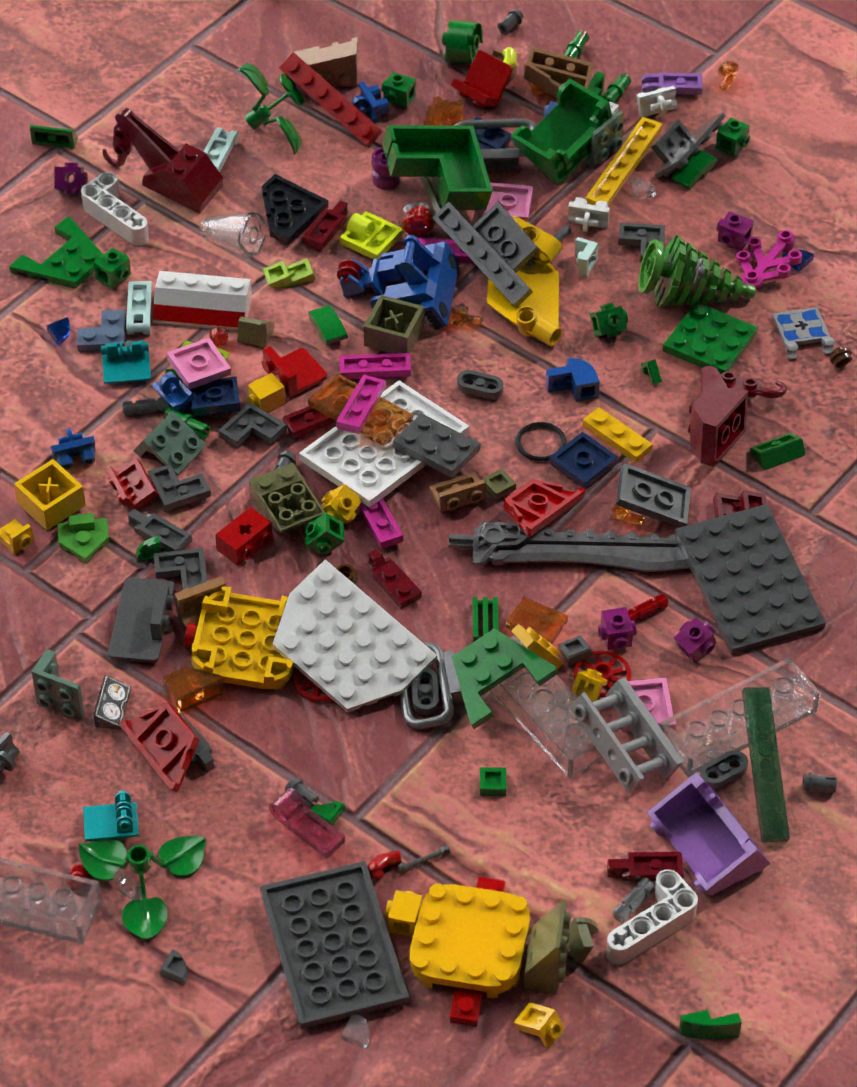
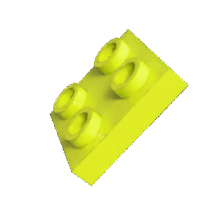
M367 211L362 215L355 213L348 222L347 231L340 237V244L371 259L378 258L380 260V256L386 253L403 236V229Z

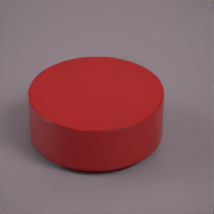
M188 622L184 648L192 649L197 624Z

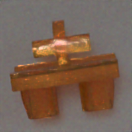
M440 96L434 97L433 104L428 106L429 111L425 113L426 120H423V124L446 126L444 121L450 120L452 126H454L458 122L464 121L465 118L462 112L464 104L462 100L450 103L449 99L443 101Z

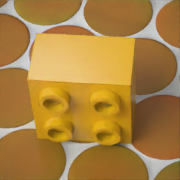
M54 459L14 483L17 503L45 530H49L57 523L86 506L83 486Z

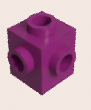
M68 162L65 163V167H54V189L65 190V194H78V190H81L88 183V173L84 172L83 167H78V163ZM71 175H73L74 180L72 182H70L69 180Z
M729 211L725 218H721L717 224V241L738 250H743L748 243V239L752 237L754 221Z
M627 607L601 611V625L598 626L600 640L605 641L607 650L631 647L633 636H636L637 632L635 621H630Z
M697 617L692 621L684 623L679 633L674 636L677 647L694 663L703 655L706 656L711 653L717 643L714 637V628L707 621L702 623Z

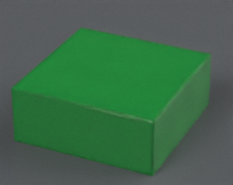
M480 767V795H506V768Z

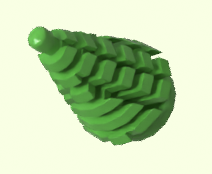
M678 235L670 240L666 248H664L662 241L653 239L645 251L639 271V292L650 294L655 288V304L658 307H665L669 303L677 306L683 302L690 305L697 303L698 300L700 303H708L713 297L715 302H723L726 297H729V301H734L740 295L744 298L752 299L756 293L755 286L744 285L742 278L736 274L732 277L731 271L724 267L720 269V264L714 259H711L709 264L706 253L699 250L697 252L695 246L690 243L685 244L684 239ZM701 258L702 265L705 266L702 279H698L697 284H694L693 280L696 273L694 269L697 265V260Z

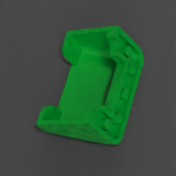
M569 79L558 88V105L532 130L526 126H521L515 129L511 135L513 145L549 179L558 184L562 183L591 155L592 133L612 117L609 101L572 79Z

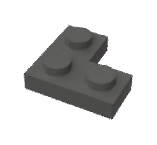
M620 223L618 245L641 246L640 262H642L645 251L653 239L662 241L664 245L665 225Z
M249 402L220 428L218 433L220 438L238 448L252 434L269 444H273L287 429L285 423Z
M171 464L148 471V476L159 494L158 498L165 512L211 497V490L202 473L179 481Z
M203 548L153 554L156 579L181 576L183 589L191 588L207 581Z

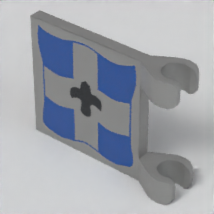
M818 307L772 314L785 346L788 360L797 359L796 351H798V345L821 342L824 354L832 353V346H834L835 342L828 333Z

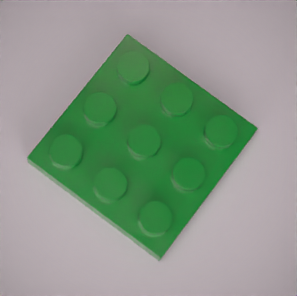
M697 302L694 303L665 341L663 351L701 368L713 366L718 369L720 374H723L732 369L757 335L758 327Z

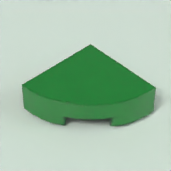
M656 359L640 363L643 373H648L650 376L649 382L652 384L662 382Z
M159 536L150 538L139 545L136 551L137 562L154 560L153 554L161 553Z
M337 801L322 805L317 804L308 811V816L331 828L345 811V804Z

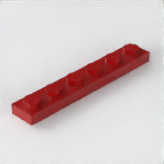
M294 52L279 67L282 72L368 148L383 133L377 125Z
M478 877L476 888L504 892L505 881ZM456 987L450 1012V1022L477 1027L484 991Z

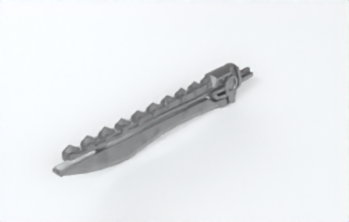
M481 521L478 528L474 529V535L449 534L448 548L473 549L474 566L486 565L491 561L494 566H501L505 563L528 562L585 563L620 567L642 572H663L690 568L674 534L667 538H660L659 535L654 533L646 537H639L634 532L618 536L616 532L611 530L601 535L596 534L595 531L590 529L583 533H575V530L570 528L561 532H555L554 529L546 527L529 537L517 523H487L485 521Z

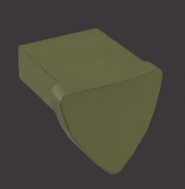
M241 317L238 321L237 342L265 348L273 333L274 324L271 321Z
M575 917L569 927V949L573 962H584L594 947L590 935L599 932L597 923L592 919Z

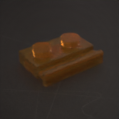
M523 596L520 604H517L506 620V628L513 630L518 624L526 630L531 627L548 643L553 644L562 631L564 624H567L568 615Z

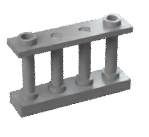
M626 678L618 680L607 692V697L591 702L586 693H582L571 705L570 711L627 793H631L644 779V774L658 769L665 779L672 776L683 764L684 760ZM614 706L622 718L606 723L598 711ZM629 727L636 739L621 745L613 732ZM643 748L651 760L636 766L628 753Z

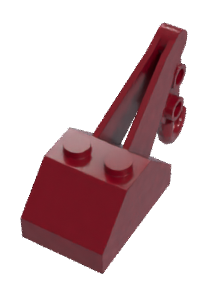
M121 108L115 115L117 124L114 126L113 149L117 154V160L111 158L106 149L102 150L104 159L112 166L121 167L134 146L149 168L143 176L142 186L200 214L223 185V176L205 152L187 143L178 146L172 145L129 108Z
M713 366L703 367L701 369V394L690 404L691 422L688 428L690 445L700 463L714 467L745 433L748 398H753L756 395L772 399L782 397L786 394V385L783 382L776 381L775 384L780 389L772 390L763 387L754 378H744L737 376L733 372L720 374L718 369Z

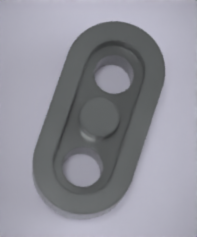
M466 370L457 376V388L465 394L486 399H497L503 394V381L494 375Z
M429 668L418 679L416 678L412 681L413 708L421 715H431L439 707L437 674Z
M728 751L705 763L700 769V776L712 789H719L742 777L747 772L748 758L741 751Z

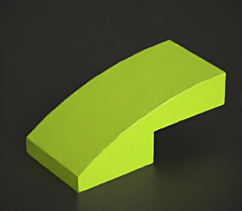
M308 258L288 266L285 265L284 261H281L263 269L270 288L290 287L316 279Z

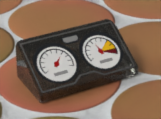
M104 675L94 712L95 727L121 730L119 722L124 719L131 692L130 685Z

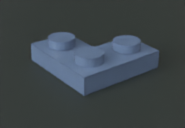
M125 310L102 311L101 327L78 328V352L101 351V346H104L105 343H117L118 347H120V342H122V346L125 347Z

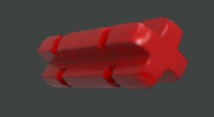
M661 593L655 596L654 600L651 598L635 606L634 610L632 608L627 610L630 621L634 620L636 623L638 622L637 619L642 620L658 612L657 609L662 610L668 607V598L665 594Z

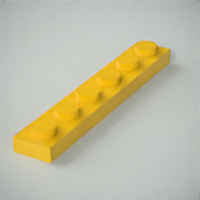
M644 117L641 118L585 197L587 204L596 205L598 201H605L609 207L662 131V123Z

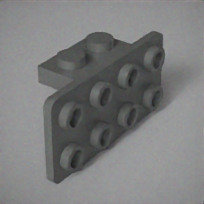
M724 113L719 114L697 128L692 135L679 119L673 122L651 146L664 163L654 174L655 177L659 178L662 175L667 177L675 171L676 167L679 170L689 162L688 156L692 157L700 150L699 145L707 142L712 137L710 133L715 132L723 125L721 121L726 115Z
M132 577L125 579L108 650V657L110 659L146 663L158 662L165 630L169 629V611H172L174 606L173 593L175 587L172 581Z

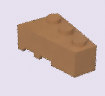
M358 37L352 38L350 42L340 44L338 41L332 43V46L324 48L316 46L294 52L331 86L357 87L359 75Z
M531 47L523 78L557 98L558 88L569 79L588 89L594 63Z

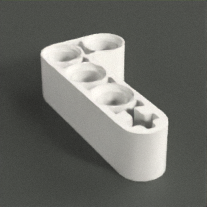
M112 172L102 173L82 187L81 195L85 212L135 246L144 245L149 241L147 219L118 199L120 194L116 174Z
M673 870L661 871L656 877L655 898L658 903L609 933L606 957L611 963L623 965L695 919L698 897L678 873Z

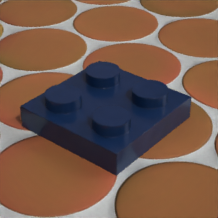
M237 376L220 378L190 389L195 397L191 400L193 416H208L210 414L241 411Z
M581 432L549 457V464L584 489L618 463V456L584 432Z

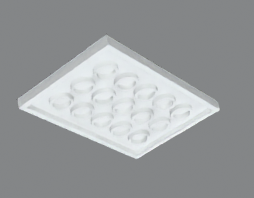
M397 381L382 393L360 434L341 430L335 426L299 453V460L338 487L346 484L362 499V503L370 508L426 466L421 461L393 448V440L421 413L465 436L469 433V425L401 381Z

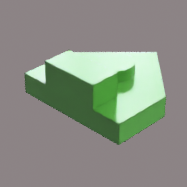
M94 513L70 515L69 522L57 523L60 548L78 556V559L85 564L93 558L92 555L100 548H104L109 543L107 518L94 519Z

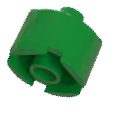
M449 20L448 31L442 35V45L446 46L445 63L472 64L477 51H479V43H483V30L480 23Z

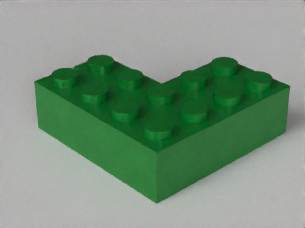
M387 126L382 146L385 157L388 159L387 164L391 177H434L442 207L450 202L456 210L487 209L493 191L473 126Z

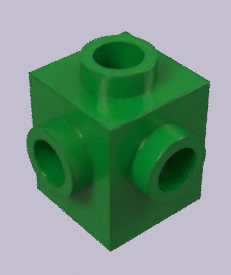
M392 72L388 79H385L382 83L381 91L383 92V98H386L390 104L407 109L416 97V79Z
M730 117L717 131L716 149L735 157L750 142V125Z
M111 248L93 262L95 278L111 289L131 275L129 257L115 248Z
M614 303L601 305V310L589 313L595 336L607 334V338L621 335L620 330L627 329L628 315L622 306H614Z
M325 512L305 527L306 546L323 556L327 555L345 542L343 522Z

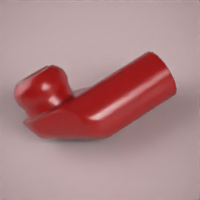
M400 851L377 855L367 865L370 878H382L384 875L382 868L402 863Z

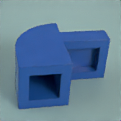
M569 358L567 359L566 366L546 370V388L548 393L571 389L576 402L599 398L600 381L594 367L588 362Z

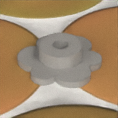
M701 258L697 260V265L694 269L696 271L693 280L694 284H697L698 279H702L705 266L702 265Z

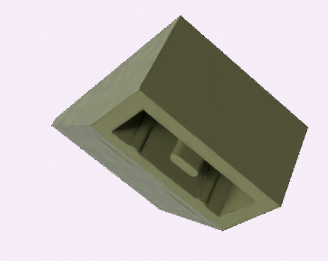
M294 463L249 479L250 500L257 511L270 520L272 526L280 533L313 521L325 513Z
M562 900L532 926L524 973V989L557 993L558 983H564L565 963L569 952V927L571 912H566L567 901Z

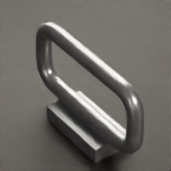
M529 119L465 120L458 122L454 126H473L474 129L519 128L526 126L532 130L536 124ZM517 148L480 149L486 171L519 170V157H526Z
M424 642V644L437 654L435 663L444 711L442 714L430 718H414L409 688L404 690L399 695L403 719L410 728L416 730L443 725L453 716L454 706L455 708L465 706L452 656L455 655L454 651L443 652L439 645L432 642Z

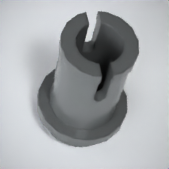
M518 9L510 10L508 16L498 23L499 31L506 35L516 25H520L523 19L522 12Z
M287 450L280 453L275 469L291 463L295 465V454Z
M809 772L808 775H803L802 790H807V793L812 791L836 792V776L813 775L812 772Z
M293 778L285 787L287 796L289 798L294 797L308 811L315 806L312 803L313 801L315 803L319 801V797L307 789L301 779Z

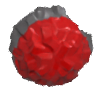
M419 201L418 203L414 202L405 205L403 208L405 214L399 225L407 234L423 236L434 228L436 222L432 218L434 211L427 204Z

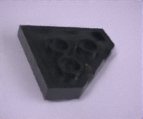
M274 174L261 186L270 237L286 245H289L319 217L325 208L329 207L327 199L277 174Z

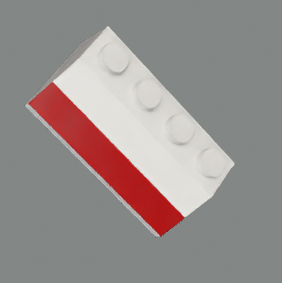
M159 271L155 286L153 323L238 331L239 319L241 317L248 318L252 301L251 279Z

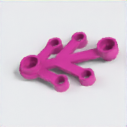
M781 231L777 236V243L766 256L762 252V244L759 237L748 239V249L752 251L758 266L753 270L748 251L741 250L737 252V263L741 265L744 272L741 276L744 285L755 286L757 291L762 287L764 281L778 278L785 279L791 275L790 265H798L802 262V253L799 250H791L795 247V236L791 231ZM791 250L787 257L776 259L782 251ZM777 268L776 271L765 272L768 269Z

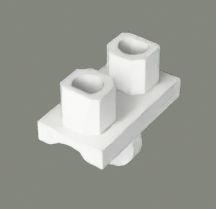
M674 86L664 87L656 91L637 94L639 116L642 118L657 113L663 115L669 110L676 109V88Z
M579 197L574 202H569L568 223L583 225V232H588L589 226L608 229L610 208L607 202L598 201L596 205H589L585 198Z

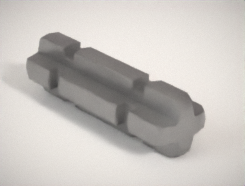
M158 397V400L149 398L135 400V403H132V401H124L122 403L123 414L126 416L134 415L133 412L144 414L156 412L157 409L160 412L166 411L169 408V404L162 397Z
M647 878L641 879L637 884L638 887H634L621 901L622 904H618L615 907L613 917L621 923L625 922L630 916L629 913H633L646 899L645 896H649L653 892L654 883Z

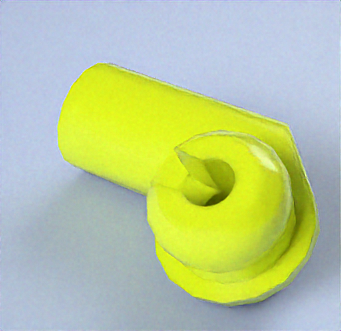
M510 47L502 51L504 62L514 68L517 65L516 51Z

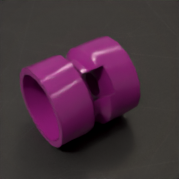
M383 147L376 149L371 156V165L373 167L372 182L377 188L393 189L399 185L401 177H391L387 164L388 159H386Z

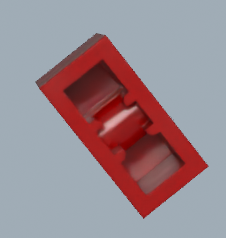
M252 507L248 508L215 534L217 551L238 566L271 541L273 538L272 522Z

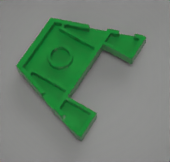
M67 216L54 229L55 234L68 241L41 264L22 254L9 265L10 273L16 275L19 272L28 274L29 278L33 279L42 277L48 279L50 283L75 289L95 273L93 262L103 253L71 217Z
M495 628L452 656L473 729L494 717L492 711L480 696L518 671L525 668L538 686L559 674L553 664Z

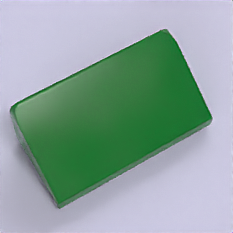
M30 125L33 144L75 148L78 136L74 130Z
M792 433L749 449L763 470L805 455L803 439Z

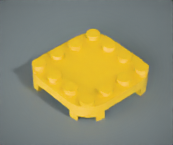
M222 587V591L212 593L209 597L205 596L202 601L194 643L192 644L194 673L198 677L212 681L261 689H283L286 682L292 676L294 661L285 659L273 648V641L288 597L282 595L281 601L235 594L231 593L232 587Z
M432 885L421 903L410 947V969L413 971V974L422 981V986L431 989L433 984L487 992V998H498V994L508 991L512 986L516 987L520 979L521 964L528 933L530 932V910L526 899L506 892L461 885Z

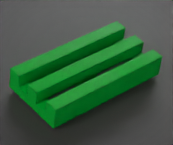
M472 597L473 642L482 637L478 636V607H483V636L488 633V607H493V629L495 628L499 631L498 597H493V600H488V597H483V600H478V597Z

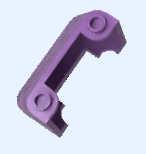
M697 772L647 812L653 820L649 824L657 835L660 836L663 833L676 850L682 852L683 859L697 878L694 884L703 895L708 892L712 896L763 870L770 864V861L724 802Z

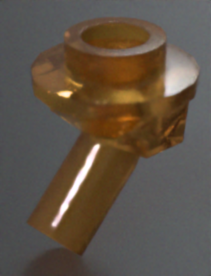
M725 61L718 68V74L721 77H725L719 86L724 91H727L733 79H735V74L738 72L739 66L734 61Z
M463 303L458 306L455 305L449 314L451 318L450 323L458 327L464 323L481 326L483 317L469 315V308Z
M616 504L610 509L613 512L610 517L615 518L618 522L623 519L624 521L640 525L644 523V515L630 513V510Z

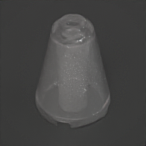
M255 212L207 217L200 225V233L207 241L244 257L252 258L251 256L258 255L263 247L265 234H262V226L265 227L263 217Z

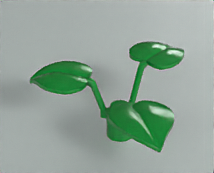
M250 63L242 65L238 71L246 75L259 93L262 94L257 103L251 107L252 110L245 115L246 122L255 130L262 124L266 126L277 121L286 135L294 154H296L302 144V139L297 129L288 119L284 120L282 116L271 119L269 117L271 116L270 110L289 96H291L296 105H303L305 103L303 94L296 87L295 83L283 73L279 79L287 93L268 107L266 105L261 106L260 104L264 98L269 95L268 82L255 65Z
M184 836L171 839L160 847L158 851L160 860L154 856L153 852H149L148 848L144 845L132 846L127 854L124 845L114 839L79 844V854L85 870L97 880L110 881L118 876L119 868L125 869L128 864L131 871L139 875L142 900L134 899L125 905L122 910V922L130 933L142 940H149L162 931L168 918L166 904L161 898L153 897L147 899L144 874L150 870L151 860L161 868L168 867L172 875L178 877L190 876L201 867L206 839L201 836Z

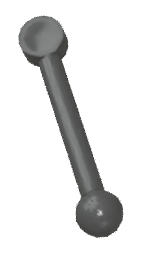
M447 845L442 846L439 851L409 863H400L398 871L405 873L408 868L438 856H447L451 850Z

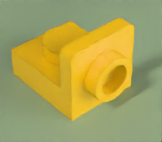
M14 519L0 528V542L15 555L21 550L28 548L34 542L32 527L29 524L22 526Z
M593 669L578 672L568 702L573 704L582 693H586L591 702L597 701L602 686H606L608 680L601 677L602 673Z
M530 1002L514 1022L517 1030L539 1036L543 1045L548 1048L552 1047L564 1031V1026L555 1009Z

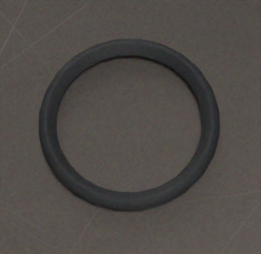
M547 422L530 423L520 429L516 436V446L519 452L526 458L535 461H548L549 457L553 454L549 456H534L526 452L522 448L521 437L528 429L533 427L551 428L560 435L561 446L559 449L566 445V437L563 431L556 425Z

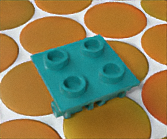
M143 340L131 342L132 346H130L129 341H127V346L125 347L122 346V342H120V347H118L117 343H105L104 346H101L104 384L151 380L148 342H143Z
M121 790L115 795V804L83 807L85 841L139 837L137 803L131 802V796L126 791Z

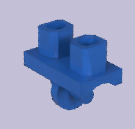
M364 81L358 83L361 93L359 97L354 96L351 103L363 114L367 112L373 123L380 122V115L389 112V102L386 98L381 99V91L378 85L367 87Z
M171 371L166 376L163 375L159 382L152 384L153 389L175 411L183 414L192 408L190 401L195 398L193 393Z
M69 428L65 429V437L58 438L59 444L51 446L52 459L65 470L73 467L71 457L80 455L82 464L85 465L95 462L94 436L83 438L82 433L73 435Z

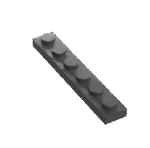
M450 202L432 217L516 308L533 293L530 287Z

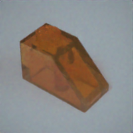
M184 667L162 676L164 692L178 713L224 695L223 678L218 674Z

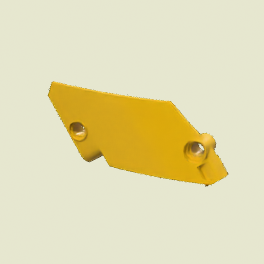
M512 216L540 248L533 256L537 259V261L534 260L536 263L532 267L525 264L516 273L530 287L533 293L516 308L488 278L487 305L516 325L521 335L533 336L545 344L553 346L562 337V330L559 327V272L550 263L563 250V246L554 236L519 217Z

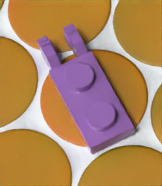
M659 73L645 74L641 78L643 84L641 87L642 93L674 86L676 94L702 95V74Z

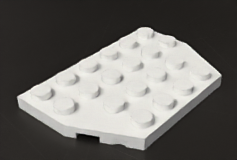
M324 560L289 594L273 641V648L285 659L294 661V666L347 713L357 710L363 705L375 704L378 702L377 700L392 695L394 697L400 695L412 685L414 679H418L437 660V654L327 560Z

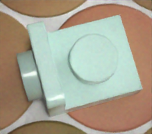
M579 237L575 240L578 275L587 277L598 260V243Z

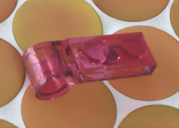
M288 788L269 805L270 812L280 823L326 859L345 843V836L307 808L302 796L293 788Z

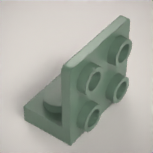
M618 111L592 133L591 155L584 161L585 163L596 167L600 162L605 161L611 153L621 147L624 127L623 112Z
M172 411L133 451L139 457L146 451L149 454L153 453L165 466L171 464L175 474L178 475L206 446V443Z
M46 649L32 670L36 702L44 708L60 711L68 717L82 719L85 714L80 685L60 678L56 652Z

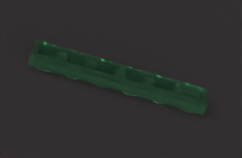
M746 687L742 690L761 842H787L790 839L770 687Z

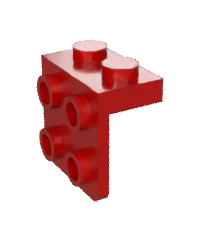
M479 50L474 57L465 80L454 78L451 87L457 90L456 94L467 99L468 97L473 98V103L485 108L486 105L497 107L512 74L513 67L491 54Z
M271 346L262 350L263 369L267 374L272 373L285 387V393L289 398L327 379V372L304 348H299L283 357H280Z

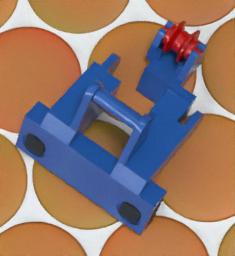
M408 235L404 240L405 249L384 253L380 256V260L378 258L373 259L372 268L368 269L355 258L343 260L339 263L337 277L340 280L345 298L362 293L365 288L371 287L377 294L370 302V306L373 309L380 295H383L385 283L402 280L404 276L407 283L386 286L383 296L424 306V315L427 316L432 326H435V330L448 326L460 261L446 241L423 245L416 236ZM429 270L428 276L424 275L422 271Z

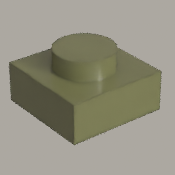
M503 469L482 479L486 483V490L495 500L516 490L515 481Z

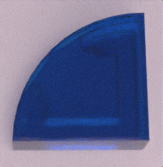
M799 250L802 253V262L798 265L791 264L790 266L797 271H801L813 261V253ZM790 251L784 253L782 257H787Z
M68 317L46 325L47 332L56 345L63 343L70 334Z

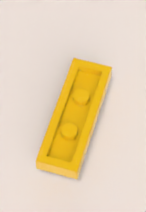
M600 407L583 419V427L635 463L652 451L653 444Z
M518 624L512 630L515 636L529 650L553 664L557 670L563 664L557 657L560 652L531 627L526 630Z

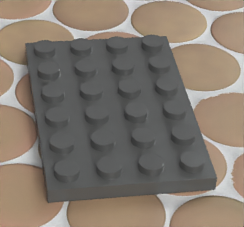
M768 504L675 529L674 535L730 654L825 628L826 621Z
M365 861L260 886V894L300 1030L409 1003L405 982Z

